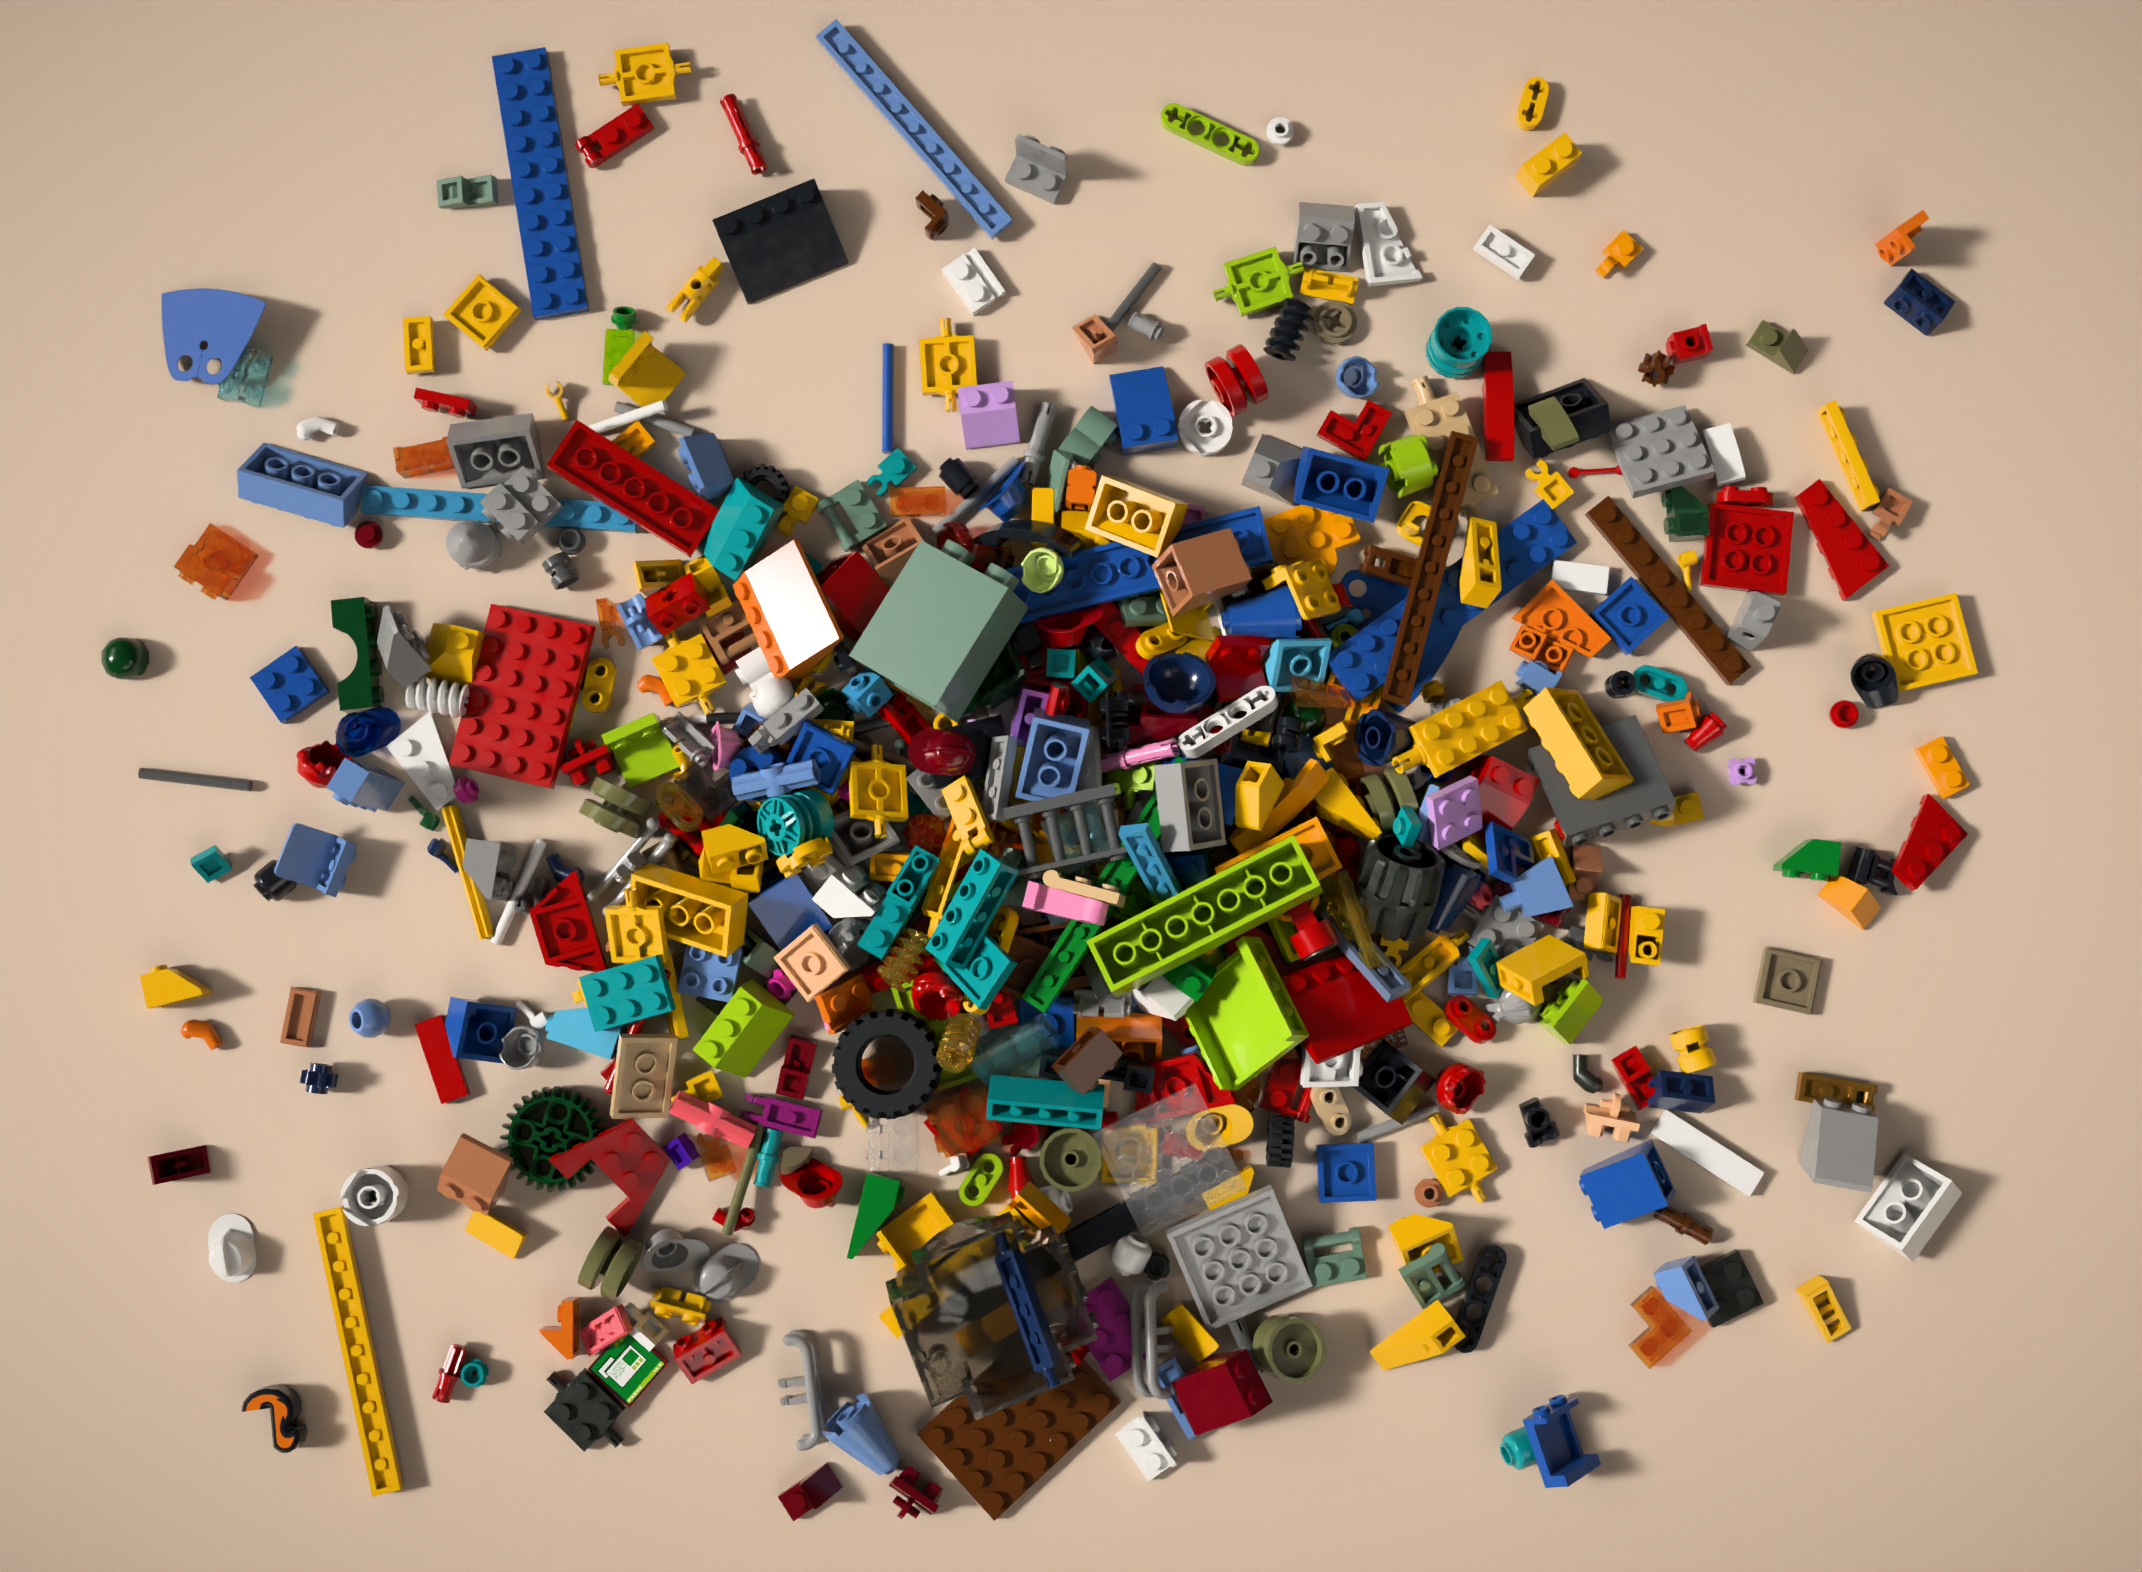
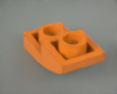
M1524 625L1520 626L1509 648L1510 651L1528 661H1533L1534 663L1535 661H1540L1549 666L1551 672L1555 673L1559 670L1563 674L1574 654L1573 648L1551 640L1546 634Z

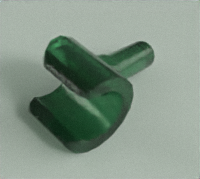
M414 796L410 797L408 801L423 815L419 824L428 830L434 831L440 822V818L424 808Z

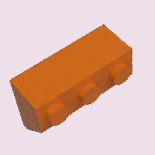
M1099 1012V1017H1079L1077 1014L1076 1040L1090 1026L1102 1029L1123 1054L1145 1063L1161 1060V1016L1150 1013H1131L1130 1016L1121 1018L1104 1017V1012Z

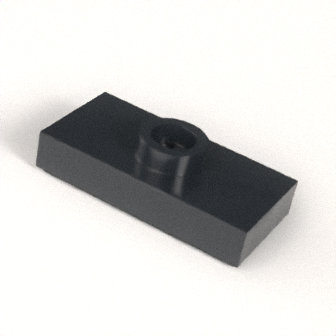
M840 641L833 648L837 654L833 659L840 672L845 670L852 678L859 674L860 671L854 659L849 656L848 648Z

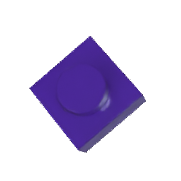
M685 1132L664 1146L678 1171L700 1156L695 1144Z

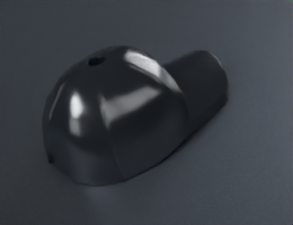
M1868 653L1859 657L1855 661L1850 674L1853 687L1868 708L1876 709L1897 702L1899 695L1896 673L1888 659L1877 653Z

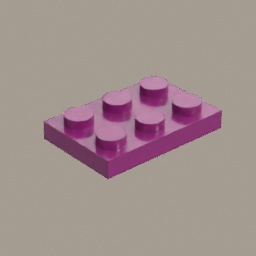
M1110 1276L1063 1307V1309L1111 1382L1132 1368L1130 1305ZM1143 1353V1360H1145L1146 1353Z

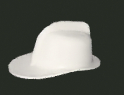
M226 1214L219 1217L212 1224L208 1232L209 1264L215 1274L222 1280L240 1282L247 1279L254 1272L257 1264L253 1230L246 1218L238 1214Z

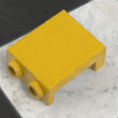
M1550 934L1495 962L1499 985L1534 1006L1544 1002L1542 986L1569 972L1582 979L1589 977V961L1586 953Z
M934 1190L876 1233L878 1236L876 1243L884 1254L888 1252L895 1260L893 1263L895 1270L902 1278L906 1275L909 1280L966 1238V1234Z

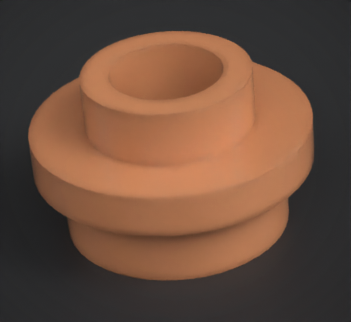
M1423 1179L1416 1185L1414 1196L1420 1205L1431 1208L1441 1202L1443 1189L1437 1181ZM1428 1188H1432L1434 1191V1195L1430 1199L1424 1196V1192Z

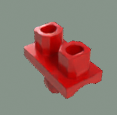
M578 737L574 739L576 747L567 752L571 759L578 755L580 756L560 765L562 773L568 775L575 786L581 787L591 781L586 770L587 767L595 764L601 776L615 770L611 757L614 753L605 744L588 752V750L597 747L594 740L592 739L584 743Z

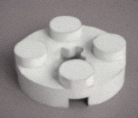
M1196 400L1187 405L1180 415L1177 427L1179 439L1186 449L1201 457L1216 454L1223 450L1230 441L1233 430L1231 414L1224 405L1217 401ZM1203 422L1206 424L1210 422L1212 424L1210 427L1211 433H1201L1199 431V423Z

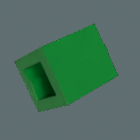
M1819 839L1804 840L1773 865V870L1782 871L1783 877L1800 878V874L1810 875V880L1827 882L1828 877L1838 876L1841 842Z

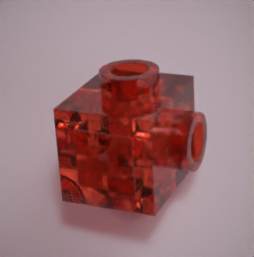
M918 812L901 831L907 840L906 845L911 851L917 845L936 857L940 855L947 834L943 828L945 826L944 822L938 816L933 814L930 816Z

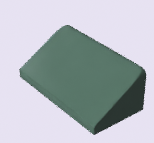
M1059 449L1053 451L1045 488H1052L1054 490V512L1056 513L1060 511L1063 505L1068 482V471L1071 470L1074 460L1073 453Z

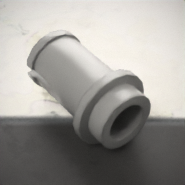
M1138 311L1132 314L1128 323L1129 328H1133L1148 336L1149 341H1158L1165 329V326L1161 325V321L1155 322Z

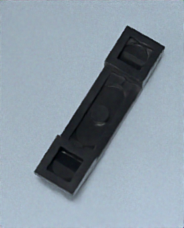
M1035 520L1001 522L973 538V544L999 547L1009 539L1045 543L1047 548L1053 549L1059 556L1070 558L1085 548V543L1072 533L1055 525Z
M1069 1047L1043 1050L1038 1076L1063 1080L1051 1066ZM1122 1054L1118 1059L1117 1065L1111 1071L1105 1072L1099 1079L1124 1082L1123 1090L1152 1094L1156 1068L1139 1059Z

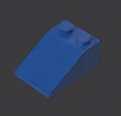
M1164 367L1109 375L1122 455L1126 456L1177 447L1178 435Z

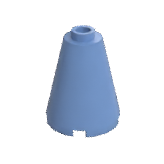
M865 1393L855 1396L858 1400L852 1405L846 1402L832 1415L825 1425L829 1430L823 1431V1435L827 1440L876 1474L889 1475L898 1467L900 1454L872 1400Z

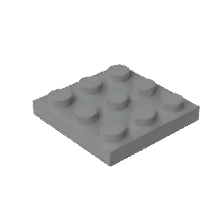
M1686 405L1611 424V431L1605 433L1632 498L1714 478L1715 469Z

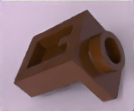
M978 545L975 560H978L986 567L993 563L1003 569L1013 567L1015 556L1011 555L1012 548L1010 546H1005L1004 548L1001 546Z

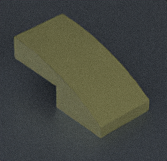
M1554 396L1528 406L1530 417L1541 428L1542 438L1553 451L1579 442V436L1571 420Z

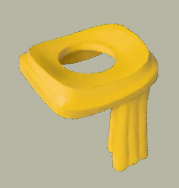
M1420 501L1409 503L1396 525V530L1401 537L1419 547L1423 536L1417 535L1420 532V527L1412 522L1418 516L1428 517L1430 505Z

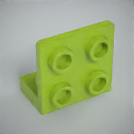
M650 713L601 735L605 745L612 749L628 788H634L680 767L672 753L673 747L668 736L662 734V729L660 728L662 721L655 713Z

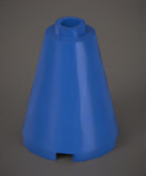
M1288 584L1227 605L1226 612L1221 613L1223 629L1228 628L1230 634L1276 639H1300V635L1296 631L1302 629L1301 614Z

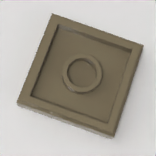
M1764 947L1753 1002L1812 1015L1822 959Z

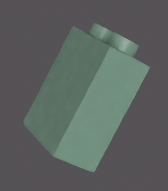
M947 539L942 549L939 550L921 540L849 656L866 669L879 675L885 681L953 721L958 722L1029 607L1013 592L1020 581L1005 569L990 563L985 573L982 574L971 568L976 557L959 544Z

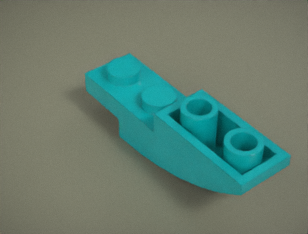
M915 845L886 892V898L859 940L858 947L883 961L922 898L940 862L938 857Z

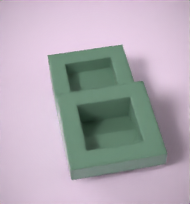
M486 175L470 179L456 176L437 180L438 207L442 209H460L497 205V178L493 175Z

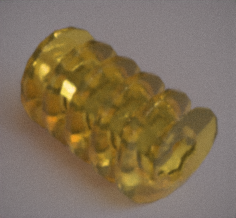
M911 928L903 929L901 932L903 937H898L895 941L898 947H891L889 950L891 956H885L883 959L885 966L881 965L877 969L878 974L887 984L901 992L906 991L901 985L902 982L908 984L912 982L907 973H918L913 964H924L919 955L929 956L930 954L925 949L930 937L921 931Z
M958 1013L947 1020L936 1053L937 1062L944 1070L951 1073H960L972 1062L982 1030L979 1020L973 1015Z

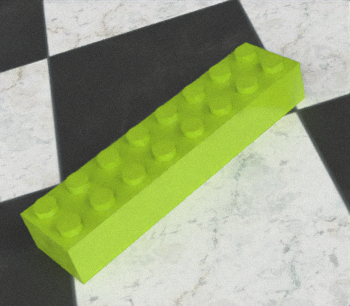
M1292 835L1086 942L1110 991L1118 998L1323 893L1300 845L1295 836Z

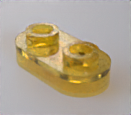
M665 782L657 788L655 794L656 805L679 829L691 832L701 826L703 820L702 808L680 785L674 782ZM672 797L674 801L667 802L665 798ZM689 816L693 820L688 822L685 821L683 818Z

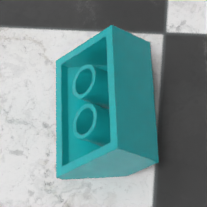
M737 477L699 548L713 567L737 581L745 571L753 567L785 505L742 478Z

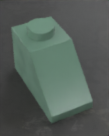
M746 925L744 945L741 946L743 949L741 960L769 979L773 971L779 968V964L773 957L780 951Z

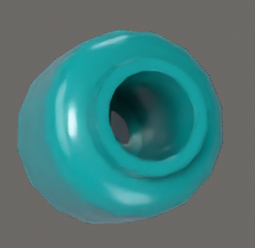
M1525 1426L1504 1435L1502 1444H1500V1452L1508 1466L1522 1470L1537 1464Z

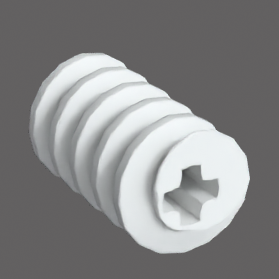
M423 675L419 678L418 682L414 681L407 686L406 705L412 709L417 707L422 711L428 709L431 713L439 711L441 715L445 716L450 713L451 717L457 718L464 716L467 708L464 707V704L468 703L466 697L470 696V687L468 684H465L462 690L459 691V683L454 682L449 689L448 681L445 679L441 682L440 686H437V678L432 677L429 684H427V678Z

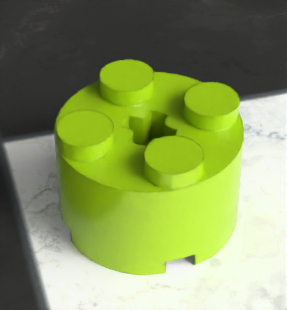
M1411 434L1379 447V456L1384 454L1385 461L1380 466L1389 468L1386 484L1391 492H1398L1397 498L1431 487L1433 477L1438 475L1437 465L1434 460L1429 458L1427 441L1422 434L1418 436Z

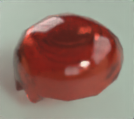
M951 521L943 524L946 528L939 531L936 536L937 548L939 550L942 549L947 539L969 552H973V536L970 529L963 522Z

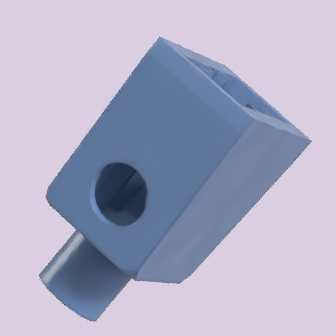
M1552 856L1538 861L1533 866L1517 875L1518 879L1509 884L1512 892L1499 897L1500 905L1505 913L1519 908L1523 917L1573 907Z

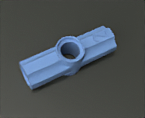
M815 759L787 765L782 762L765 766L759 771L735 775L732 777L731 787L738 801L763 795L775 797L789 793L792 789L819 784L821 782V773Z

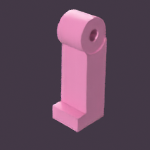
M1028 881L1022 907L1083 923L1104 926L1109 904Z

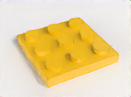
M1957 593L1878 610L1872 613L1882 655L1888 659L1896 673L1898 692L1978 673Z

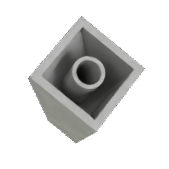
M1825 1097L1824 1100H1813L1798 1163L1814 1183L1872 1192L1879 1117L1870 1109V1106L1859 1102H1853L1852 1105L1842 1104V1101L1831 1097Z

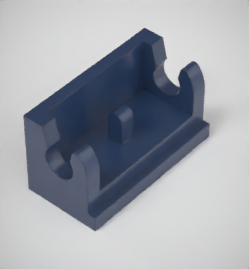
M1659 1070L1658 1074L1648 1083V1087L1655 1088L1654 1095H1651L1648 1099V1107L1701 1114L1715 1104L1713 1076Z

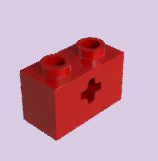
M692 571L645 598L647 618L663 636L710 610L707 590Z

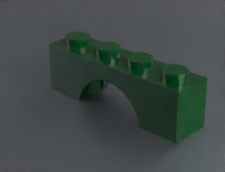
M365 597L331 600L333 628L348 634L357 648L355 668L348 677L337 683L339 709L347 714L381 711V703L384 702L385 695L379 682V675H382V664L380 659L377 658V648H379L377 645L378 632L375 631L374 622L378 618L376 605Z

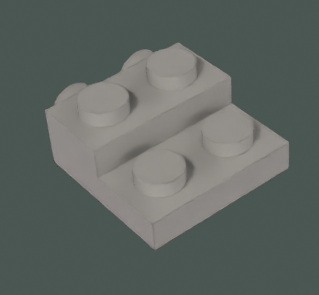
M524 466L503 485L499 483L480 501L485 507L481 512L492 523L498 520L504 526L501 532L512 543L517 539L523 545L563 508L556 498Z

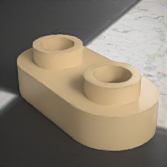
M1312 1087L1310 1098L1324 1130L1336 1136L1345 1134L1349 1130L1352 1120L1338 1087ZM1327 1092H1330V1093H1331L1330 1099L1327 1100V1101H1325V1099H1324L1325 1094H1326ZM1341 1117L1340 1125L1336 1126V1119Z

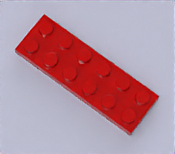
M578 420L575 421L546 464V468L690 558L707 534L720 510Z

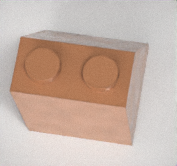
M1231 528L1173 543L1152 565L1173 617L1237 592L1252 580L1249 565L1242 557L1239 542L1233 535Z

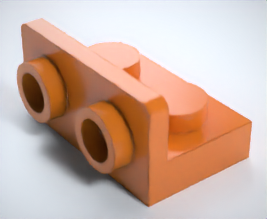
M1924 210L1895 228L1875 244L1881 259L1888 262L1890 266L1916 249L1911 239L1923 230L1920 225L1929 219Z

